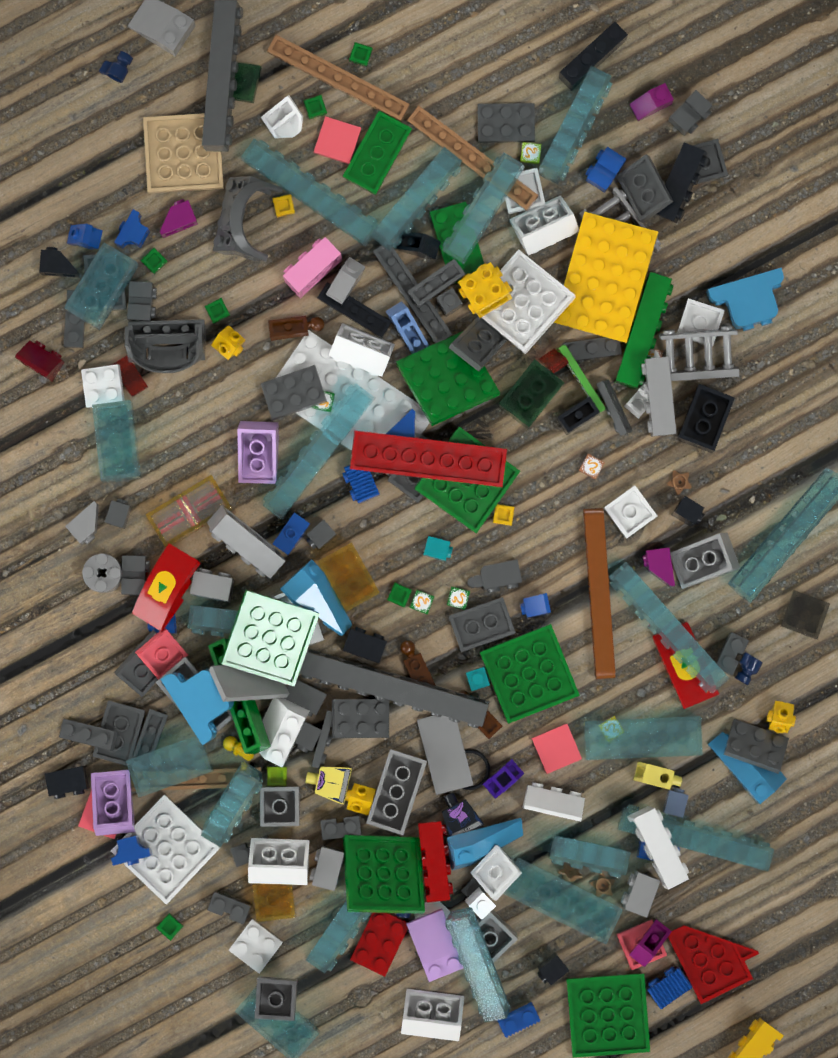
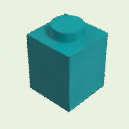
M428 536L423 556L446 562V558H451L453 547L450 546V541Z
M484 667L465 673L471 692L490 686Z

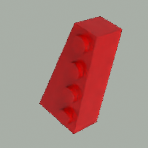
M441 821L418 823L427 903L450 900V894H453L452 882L448 883L447 875H451L450 863H446L445 858L446 855H449L448 844H444L443 836H447L446 824L442 825Z

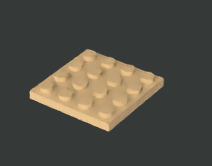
M205 113L143 117L148 194L224 189L222 152L206 151L202 146Z

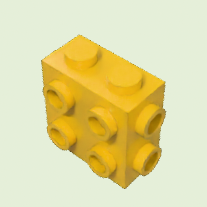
M491 262L482 264L475 272L464 275L458 281L461 286L458 289L463 299L468 298L470 301L468 304L472 314L477 313L479 318L513 299L510 295L511 287L507 281L503 283L500 278L503 276L498 266L493 267Z

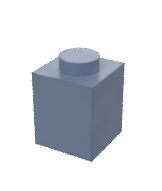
M675 787L673 791L668 790L663 813L683 818L689 796L684 794L685 790Z

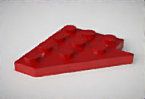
M685 925L671 930L672 932L668 939L700 1004L753 979L745 961L758 955L759 952L757 950Z

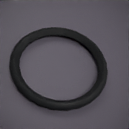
M467 749L465 754L473 753L480 756L486 765L485 777L479 784L462 788L465 790H475L483 786V783L488 780L490 764L481 752Z

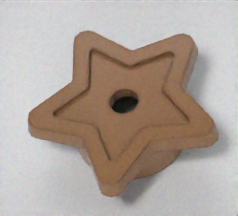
M675 470L673 471V479L667 485L674 487L677 495L683 489L692 488L688 482L689 472L680 474Z
M564 863L563 869L558 870V873L562 874V878L568 882H574L577 878H583V875L579 872V866H570Z
M601 872L598 880L590 882L596 889V897L602 894L613 895L611 886L614 884L615 879H607Z

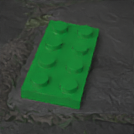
M378 111L342 177L377 195L408 139L412 128Z
M462 202L430 212L437 240L441 241L440 251L444 264L446 265L455 259L465 274L475 272L479 266L484 264L467 203Z

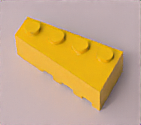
M759 1018L758 1021L755 1019L749 1027L751 1031L747 1036L744 1035L738 1042L739 1048L736 1052L732 1051L728 1058H762L764 1055L767 1056L773 1051L775 1040L778 1039L780 1041L784 1035L763 1019Z

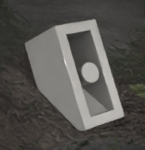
M349 257L338 272L326 295L343 304L360 281L365 266Z
M95 501L65 526L82 545L92 542L95 539L94 535L97 533L99 505Z

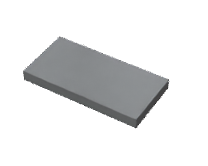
M226 665L211 666L209 669L223 702L287 698L289 695L286 685L275 680Z
M443 715L441 717L430 716L418 719L417 723L436 795L473 786L458 723L450 721L449 717Z

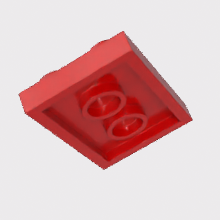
M372 913L350 960L385 977L408 930L407 922L390 913Z

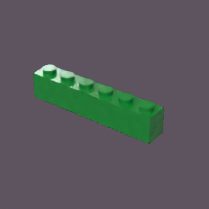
M653 272L649 273L615 383L637 389L638 385L642 386L645 375H642L641 364L645 363V359L651 358L648 356L649 350H653L657 340L654 338L655 331H660L662 321L659 319L661 313L665 314L668 306L665 300L667 295L671 296L674 287L671 284L672 278Z
M226 638L208 645L215 666L223 665L220 662L228 642ZM234 701L230 712L244 753L257 754L270 748L271 745L256 701Z

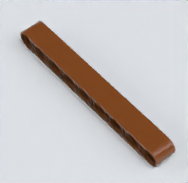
M603 508L583 509L595 678L610 679L615 678L616 675Z

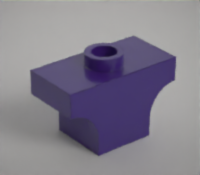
M511 759L484 782L483 785L496 799L524 775V772Z

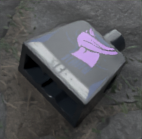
M454 792L443 797L448 806L447 809L442 811L449 837L476 830L484 825L466 799L458 802Z

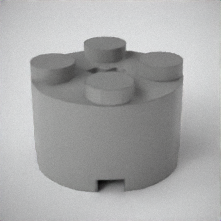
M96 554L86 561L82 570L83 579L86 585L96 592H113L121 585L122 565L117 559L108 554ZM101 569L104 570V571L107 570V571L105 572V574L107 575L105 578L102 577V576L99 577L100 574H101V573H100V570H101Z

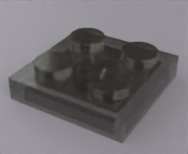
M793 590L780 627L818 640L830 603Z

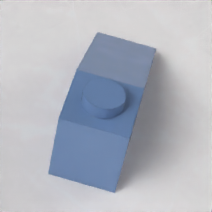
M402 301L386 311L411 354L429 347L409 309Z

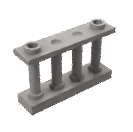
M617 187L612 191L613 198L593 212H588L601 216L610 208L620 203L625 212L614 220L625 222L631 218L636 226L646 228L626 201L628 199L623 190H618ZM586 209L581 211L578 215L581 222L584 212H587ZM658 238L654 247L655 253H658L661 249V243Z
M721 326L720 330L690 332L663 330V333L659 334V338L666 340V357H669L671 381L739 377V368L732 364L731 335H738L735 328L732 329V326ZM712 336H723L724 364L722 367L715 368V365H713ZM704 337L705 365L703 369H696L694 366L692 338ZM685 338L686 367H684V370H677L674 364L673 339Z

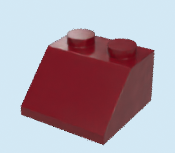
M29 340L15 355V358L20 363L53 382L65 363L61 360L62 356L53 350L51 353L46 351V346L37 340L35 343Z

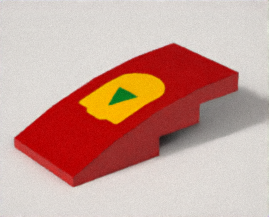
M169 543L148 576L132 614L163 632L183 603L182 596L192 583L190 578L201 563Z
M688 621L652 636L683 709L719 695Z

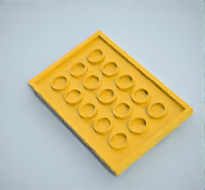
M584 212L564 286L575 294L576 298L554 323L627 343L659 232Z

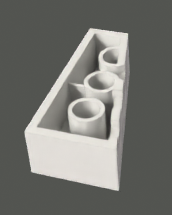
M647 806L627 816L629 822H634L637 827L635 828L637 837L641 842H645L644 850L649 859L654 860L652 865L664 888L669 890L689 880L687 876L689 870L685 863H681L678 857L681 855L676 845L673 846L670 840L672 835L667 827L664 828L661 822L664 820L661 812Z

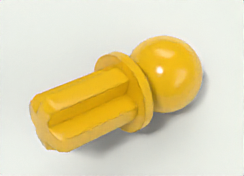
M228 736L223 740L224 749L233 751V755H239L247 761L254 758V754L244 753L241 741L238 743L235 737Z

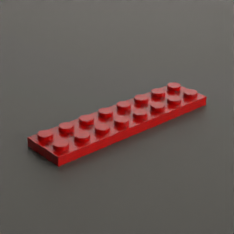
M354 430L350 469L503 487L507 449Z

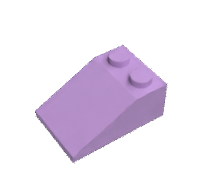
M240 421L237 429L238 483L277 484L278 422Z
M130 770L91 773L93 829L96 836L135 832Z
M443 909L406 923L429 982L465 968Z

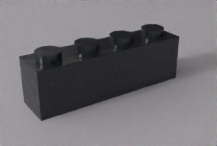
M614 21L559 72L558 78L572 91L627 40L628 34Z
M685 142L683 143L665 184L674 202L656 215L676 224L678 220L683 218L685 213L683 208L686 202L689 203L692 198L693 192L691 190L699 182L701 167L704 168L708 161V153L705 150Z

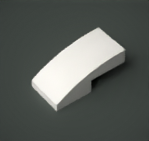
M643 385L624 406L638 419L646 411L645 402H648L647 394H644Z

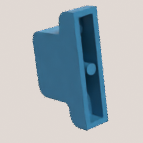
M778 268L710 288L706 292L708 300L716 306L726 305L732 326L736 329L748 331L754 329V325L760 323L762 326L773 323L772 319L778 314V307L772 290L781 287V282L784 279L782 268Z
M209 669L200 671L187 681L180 672L168 674L160 679L201 744L204 745L214 739L217 734V728L213 721L233 707L234 701L223 702Z

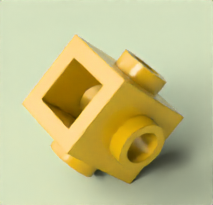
M228 325L217 335L211 346L229 360L234 355L237 357L243 351L242 345L246 340Z
M775 700L772 709L768 711L767 722H770V730H774L777 733H788L790 727H794L796 716L793 715L794 704Z
M354 783L352 790L348 789L345 801H348L347 810L369 816L376 789Z

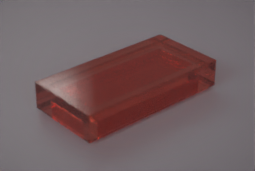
M555 348L539 358L542 365L552 373L557 372L569 363L567 358Z
M127 355L112 364L120 365L122 383L132 398L148 388L132 362L129 363Z

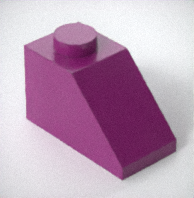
M666 83L649 90L630 103V107L637 121H640L672 105L674 99Z
M182 199L176 201L174 206L170 207L160 230L163 238L198 225L189 200L184 201Z
M670 548L646 551L645 555L642 556L644 567H647L651 574L667 586L674 587L675 581Z
M656 919L629 956L645 967L656 955L672 931Z

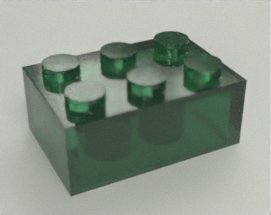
M534 359L501 400L498 407L529 430L561 390L565 382Z

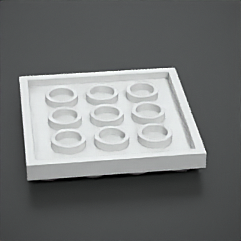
M518 250L500 270L503 274L500 278L503 283L508 282L512 289L510 295L513 299L481 318L526 354L576 296Z
M165 794L135 825V832L127 833L122 838L138 835L140 844L143 847L151 848L152 856L139 859L137 864L129 866L127 862L123 864L166 905L220 849ZM118 844L111 850L115 856L118 853Z

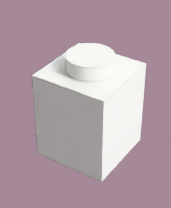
M479 887L465 900L468 906L481 919L496 907Z

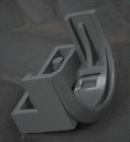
M251 176L229 177L226 184L225 197L222 202L221 215L218 220V229L214 238L213 251L223 255H237L252 261H266L268 255L253 248L245 237L243 230L244 212L247 201L256 191L271 195V191L282 193V187Z
M205 320L128 322V326H125V348L129 363L134 362L138 366L152 372L175 373L188 369L200 360H205ZM154 344H183L173 347L153 346ZM147 348H148V360L146 359V349H147Z

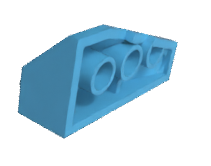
M312 559L280 588L293 604L319 612V618L323 624L340 636L344 635L352 626L328 578Z
M721 732L708 745L755 802L761 804L787 778L781 771L777 774L723 755L729 735Z
M518 818L447 837L451 870L471 866L482 860L495 845L503 848L522 837V819Z

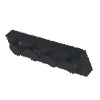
M327 282L317 299L382 339L392 321L351 296H348L344 303L340 304L326 295L331 286Z

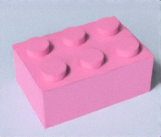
M326 237L315 241L312 245L313 249L308 253L306 251L302 253L298 258L299 261L294 266L291 264L284 270L285 274L283 277L285 283L300 299L342 261L341 253Z

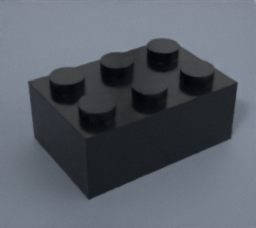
M699 384L676 440L713 453L735 397Z

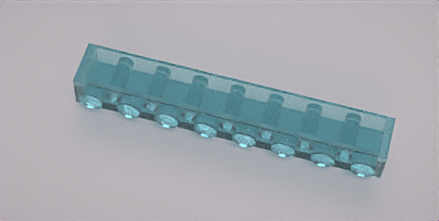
M253 139L241 156L244 163L277 186L282 187L287 193L366 247L379 229L378 221L370 215L366 217L361 213L362 210L354 204L352 206L347 204V200L338 193L335 195L330 192L331 188L324 183L320 185L314 181L316 178L308 172L304 174L299 170L300 167L293 161L289 163L284 160L285 156L277 150L275 152L271 151L268 148L269 145L263 140L257 141Z
M356 383L354 386L351 384L345 391L347 396L343 401L339 400L333 407L334 413L331 416L327 415L321 423L323 427L320 431L316 430L310 437L311 443L308 446L304 445L298 453L300 457L297 461H292L286 468L288 473L284 477L280 476L274 484L277 486L274 491H269L263 498L265 501L263 506L279 519H283L375 400V397Z
M825 468L727 583L740 597L751 603L765 585L770 582L776 572L782 568L783 564L799 545L808 537L810 532L820 523L827 512L832 509L833 505L838 501V473Z
M627 562L609 576L612 580L609 584L616 592L621 590L624 594L623 600L629 606L633 604L636 607L635 613L641 620L646 619L650 623L647 627L654 635L659 633L662 637L661 643L667 649L671 647L674 650L675 654L673 656L680 664L684 662L688 666L686 671L692 678L697 676L701 681L699 686L706 693L710 691L713 694L730 679Z
M628 804V807H623L617 829L636 834L635 828L637 827L634 822H629L627 816L639 811L640 807ZM665 815L664 820L661 821L664 828L667 827L672 835L670 840L673 845L769 871L774 849L770 848V843L759 841L758 844L751 842L752 838L740 835V839L732 837L733 833L723 830L721 834L713 832L714 828L705 825L702 828L695 827L696 823L684 820V823L676 821L677 817Z

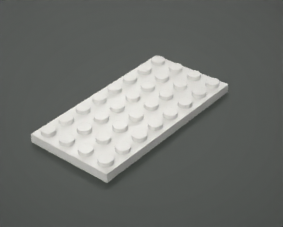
M308 330L309 336L303 337L276 377L278 378L315 365L323 390L335 393L331 413L312 409L311 407L296 412V414L351 451L354 430L386 434L412 409L415 411L414 438H419L430 424L417 402L380 377L373 376L364 369H355L344 361L338 362L329 356L332 345Z

